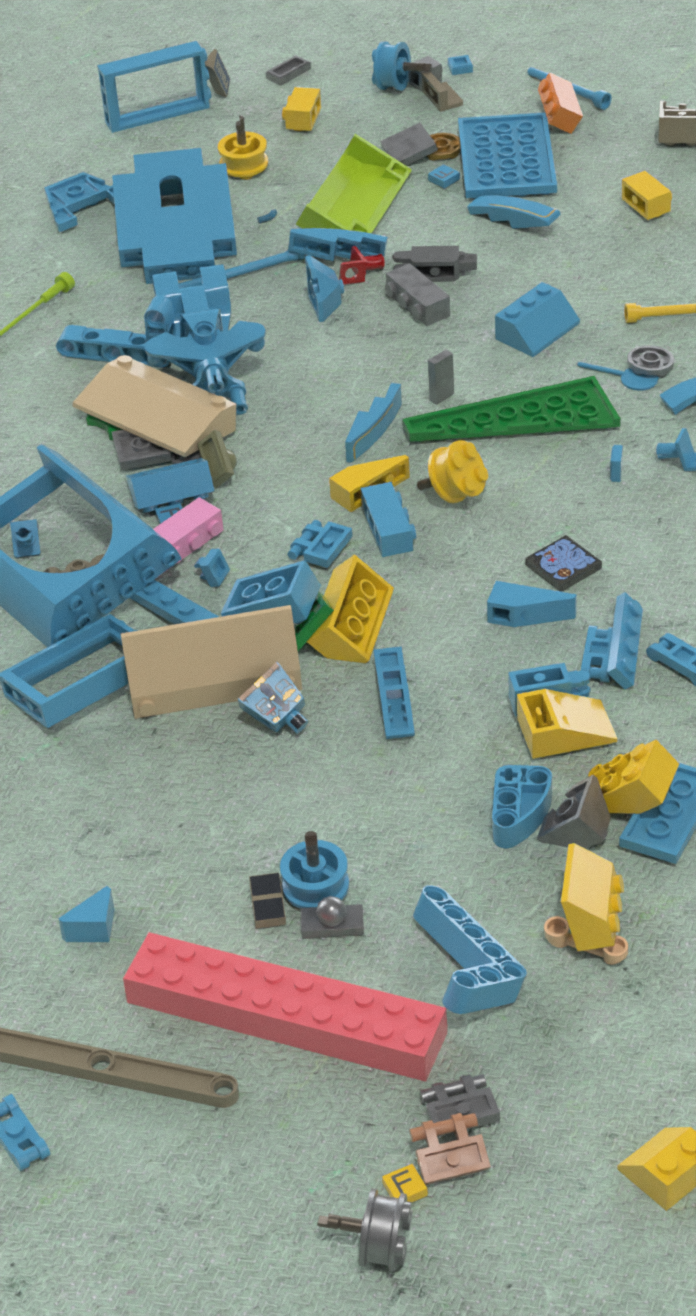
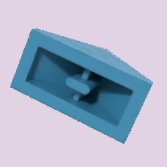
M108 886L104 887L58 918L62 939L65 942H110L115 910L111 888Z

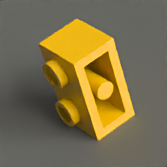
M294 88L292 94L288 96L286 107L282 109V119L285 120L286 129L312 131L322 108L320 89Z
M642 171L622 179V199L647 220L671 211V191L648 172Z

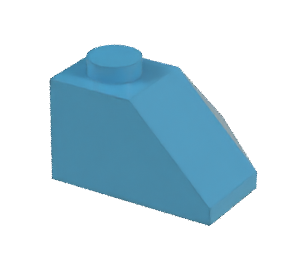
M308 255L305 256L308 297L319 322H324L341 305V294L344 293V285L342 279L338 280L334 270Z

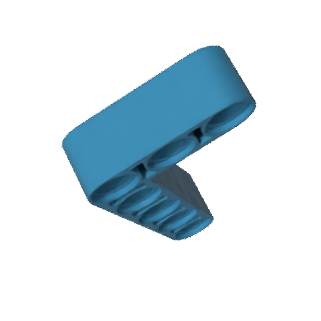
M433 885L425 886L422 889L413 917L464 968L453 972L442 999L445 1008L453 1013L467 1014L515 1002L527 975L526 969L445 890Z

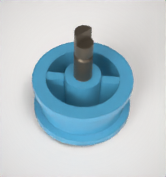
M382 41L377 46V49L372 51V61L374 62L372 82L380 90L394 87L396 90L402 91L409 82L408 71L431 72L432 69L431 64L411 62L410 50L405 42L390 45L389 42Z
M306 832L305 841L289 848L280 861L282 891L288 902L301 909L317 907L322 899L329 896L338 897L342 900L349 889L348 863L345 853L331 842L317 840L316 832Z

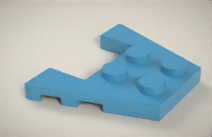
M85 172L44 187L45 195L59 232L78 225L77 217L73 213L78 212L79 209L88 205H95L105 198L114 203L113 185H106L105 180Z

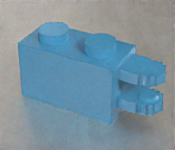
M565 663L508 672L509 699L515 717L517 716V694L548 689L584 697L589 696L590 687L587 684L590 683V674L587 670L568 672Z

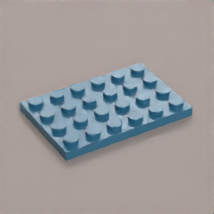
M545 112L458 118L466 198L476 199L479 195L526 196L528 194L547 195L557 193V179Z

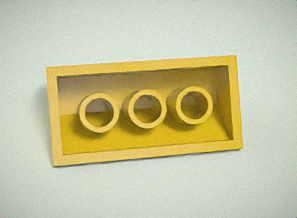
M354 554L333 569L324 596L334 611L310 637L307 643L327 659L367 663L370 660L394 587Z

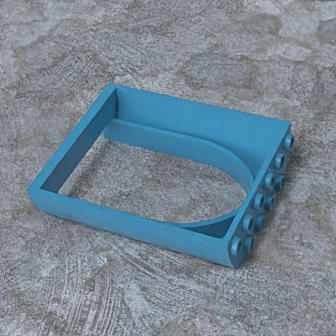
M41 444L36 448L44 466L0 496V529L64 483L101 512L112 523L113 527L110 545L101 561L97 565L74 572L46 573L35 571L18 564L0 549V606L40 642L49 647L103 618L159 575L174 566L182 558L175 547L61 454Z

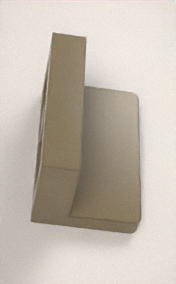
M422 72V92L440 112L463 106V100L447 82L440 83L431 72Z

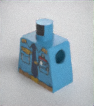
M278 662L238 698L239 707L274 732H278L287 724L298 734L309 722L299 712L305 706L304 697Z

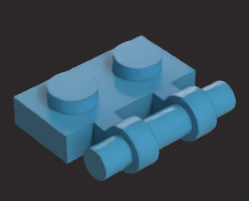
M313 520L311 524H307L304 527L301 537L296 538L290 545L291 549L287 555L292 560L303 555L306 562L328 568L353 537L352 528L329 521L323 528L320 521Z

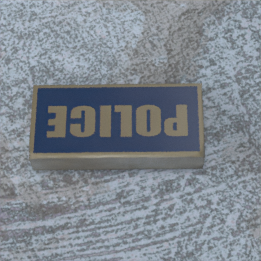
M214 49L207 57L205 67L208 69L209 81L215 93L227 97L230 77L217 49Z

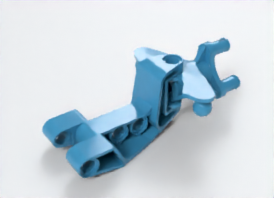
M224 265L199 268L202 285L179 288L176 271L152 275L155 296H165L172 303L176 336L165 332L146 342L145 352L148 354L147 359L150 365L161 367L168 360L195 377L196 381L192 385L217 396L230 398L231 402L236 403V415L246 413L248 405L245 399V383L231 377L228 371L247 349L252 352H258L264 348L266 332L262 324L238 321L229 330L231 302Z

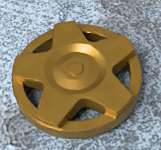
M444 132L430 135L436 143L438 150L427 155L429 160L436 161L438 159H454L458 157V154L461 152L460 138L458 136Z

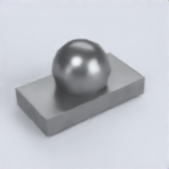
M329 896L322 899L317 907L301 908L302 939L364 935L363 905H345L338 897Z

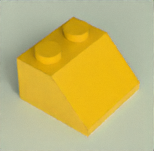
M692 1127L664 1128L617 1165V1170L667 1211L696 1188V1131Z

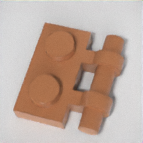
M458 1113L451 1115L448 1120L436 1123L430 1120L422 1122L420 1127L409 1129L412 1142L425 1139L427 1143V1148L419 1149L415 1152L425 1185L490 1169L491 1165L482 1134L469 1137L467 1133L468 1128L478 1126L475 1113L464 1116ZM452 1132L456 1135L457 1140L439 1144L437 1136Z

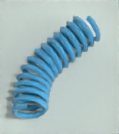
M271 210L265 216L257 217L258 222L262 223L273 219L277 215V210Z

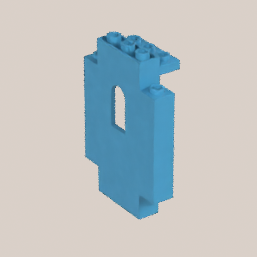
M201 148L133 155L135 173L112 175L121 267L144 265L146 284H153L152 275L175 271L178 281L201 277L199 268L214 266V257L237 255L226 163L203 166ZM184 195V205L161 207L160 196Z

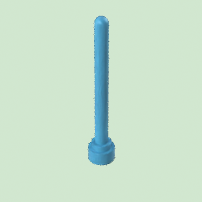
M533 67L527 70L528 75L540 80L545 79L548 73ZM572 83L575 94L592 100L595 107L605 110L610 106L612 101L610 93L603 90L594 92Z

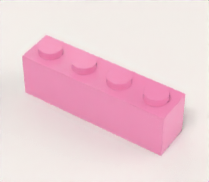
M199 497L153 530L171 543L181 558L184 559L224 530L222 512L219 508Z

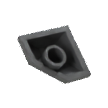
M591 775L574 784L565 793L567 799L561 803L557 812L552 808L544 817L537 837L541 843L567 848L569 844L575 843L586 849L594 844L599 845L605 840L611 817L598 779Z

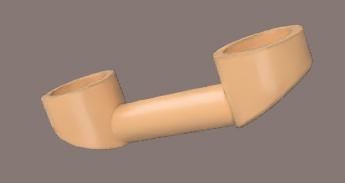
M554 916L545 922V937L551 945L558 948L566 946L576 948L565 918ZM616 935L615 946L584 951L603 957L606 964H617L627 957L628 942L625 938Z

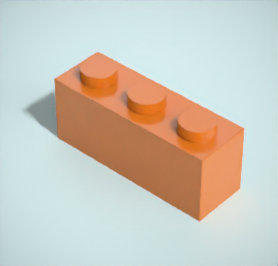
M549 72L538 87L550 125L572 134L583 117L572 83Z

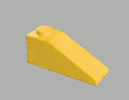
M402 455L348 466L329 478L331 499L348 511L353 512L362 506L361 488L392 482L393 487L410 478L409 457Z

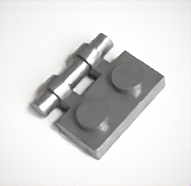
M468 1074L461 1076L458 1081L447 1084L438 1082L431 1084V1088L420 1090L422 1103H426L427 1115L433 1123L448 1120L451 1115L461 1113L462 1116L475 1113L478 1126L500 1121V1111L490 1087H487L484 1074L474 1077Z

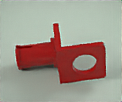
M353 246L350 261L342 262L340 265L339 280L342 279L343 284L365 282L366 270L384 268V256L382 254L363 256L358 248ZM349 268L355 273L351 278L345 276Z

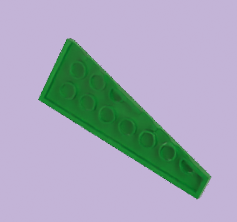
M594 375L403 418L402 424L410 442L615 428L621 426V418Z

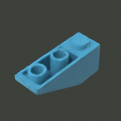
M496 581L487 601V623L520 627L575 619L577 594Z

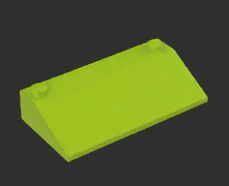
M355 133L311 202L304 208L296 225L302 229H342L372 234L412 169Z

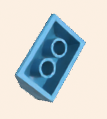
M541 282L495 315V339L534 357L580 324V319L561 290Z
M202 458L126 476L135 507L143 509V512L154 511L158 508L159 504L167 502L168 506L184 503V498L192 496L194 500L199 497L204 499L209 497V492L214 491L208 461Z

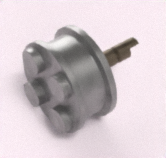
M372 1188L363 1219L346 1216L340 1217V1215L329 1214L328 1217L320 1215L317 1226L331 1229L340 1228L343 1231L360 1233L359 1266L366 1267L367 1263L371 1262L388 1265L389 1271L395 1272L397 1265L404 1266L407 1244H405L406 1237H403V1231H410L413 1210H411L412 1202H407V1194L401 1193L399 1198L378 1195V1189Z

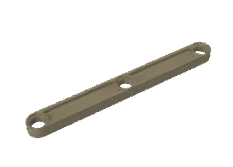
M0 1028V1062L219 1108L230 1107L239 1099L237 1080L228 1074ZM99 1061L110 1063L103 1070L93 1068V1065ZM223 1086L233 1089L230 1094L225 1096L215 1093L218 1088Z

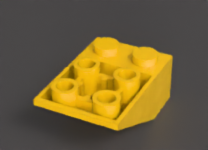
M548 689L517 694V720L532 759L617 742L616 734L602 701L599 699Z
M656 739L645 745L643 743L639 744L631 752L624 755L618 754L604 765L598 764L590 770L588 777L591 775L597 777L609 813L641 814L663 803L679 763Z

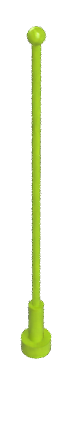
M62 272L55 277V284L40 295V299L1 329L0 337L42 303H47L61 291L64 293L70 291L75 286L73 277L67 272Z

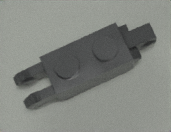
M459 245L412 246L411 251H397L392 255L394 262L397 263L393 270L410 263L432 282H454L459 279V273L477 270V254L459 251Z

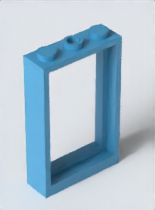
M197 41L97 65L105 123L111 133L210 108L209 99L212 96L210 88L207 86V80L210 77L208 69L205 67V61H207L205 48H202ZM193 58L197 96L120 115L115 81L116 76Z
M108 614L0 673V682L4 695L46 728H49L127 685L128 678L124 656L48 698L33 688L32 685L113 641L122 646L121 633L138 630L132 629L123 620Z

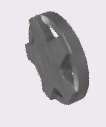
M652 345L639 346L629 351L627 364L633 370V373L637 375L645 374L661 377L673 368L674 356L670 351L662 347Z

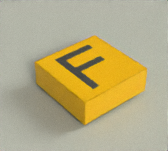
M413 1164L382 1176V1184L390 1197L399 1198L400 1194L404 1193L407 1194V1202H414L428 1196V1189Z

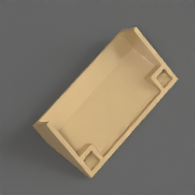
M126 355L119 356L117 359L107 363L73 401L74 408L183 457L198 451L197 444L214 430L220 431L222 438L236 431V403L138 362Z
M291 605L121 633L135 719L236 702L276 662L281 665L299 691L302 690Z

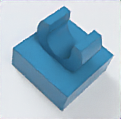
M211 549L206 557L199 558L194 565L195 568H201L202 573L199 577L207 580L210 587H219L230 571L220 549Z

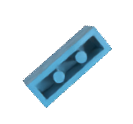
M392 482L361 488L362 509L381 556L387 557L413 551V540L416 539L414 524H409L408 510L406 507L402 508L401 494L399 491L395 492Z

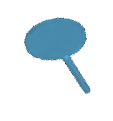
M583 362L577 363L579 367L621 376L622 384L632 390H648L658 383L657 375H637L633 373L631 368L620 371Z

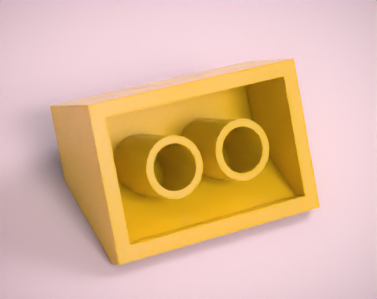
M573 843L568 845L561 904L577 951L615 946L616 933L620 932L618 913L622 912L620 893H624L623 878L621 874H616L612 862Z

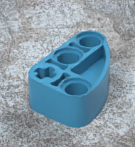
M505 765L496 771L492 812L493 842L496 846L505 849L512 848L526 840L543 823L552 802V773L548 768L544 766Z

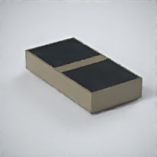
M279 872L249 876L256 929L286 925Z

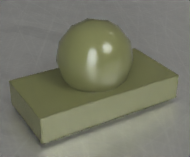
M214 430L197 445L202 459L208 461L213 486L218 488L234 475L233 470L237 465V458L232 451L226 449L221 432Z

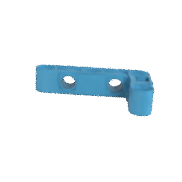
M161 295L155 296L151 300L144 314L145 334L68 325L59 337L56 349L61 355L66 357L111 362L119 356L126 355L138 362L154 367L148 362L145 344L148 340L165 332L176 336L172 303L168 298ZM166 360V363L163 366L157 368L167 367L170 362Z

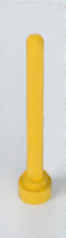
M626 303L624 306L626 323H636L642 317L696 313V304L641 307V305H636V303Z

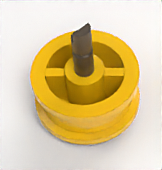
M239 115V121L236 122L237 131L223 137L218 143V152L222 156L219 164L226 163L227 175L248 180L267 168L268 157L264 153L267 148V142L262 135L245 131L244 117Z
M458 440L451 443L448 447L437 448L431 453L428 460L429 477L418 481L417 487L419 490L433 487L437 494L446 502L458 503L464 500L465 497H474L483 491L488 479V471L474 444Z

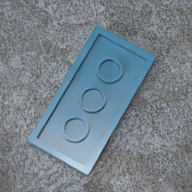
M679 763L663 803L641 814L633 813L619 838L620 847L677 864L696 829L695 767Z

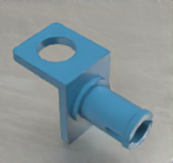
M682 428L675 443L657 444L656 454L659 460L679 458L684 471H696V452H694L687 428Z
M37 519L10 522L14 556L19 558L40 555L39 524Z

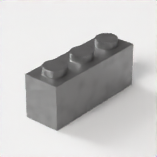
M410 263L386 273L385 290L388 296L395 299L402 308L408 310L415 319L421 321L426 327L451 316L450 296Z

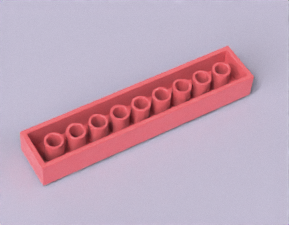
M150 932L147 934L123 977L127 1003L425 1082L448 1033L447 1011L445 1007Z

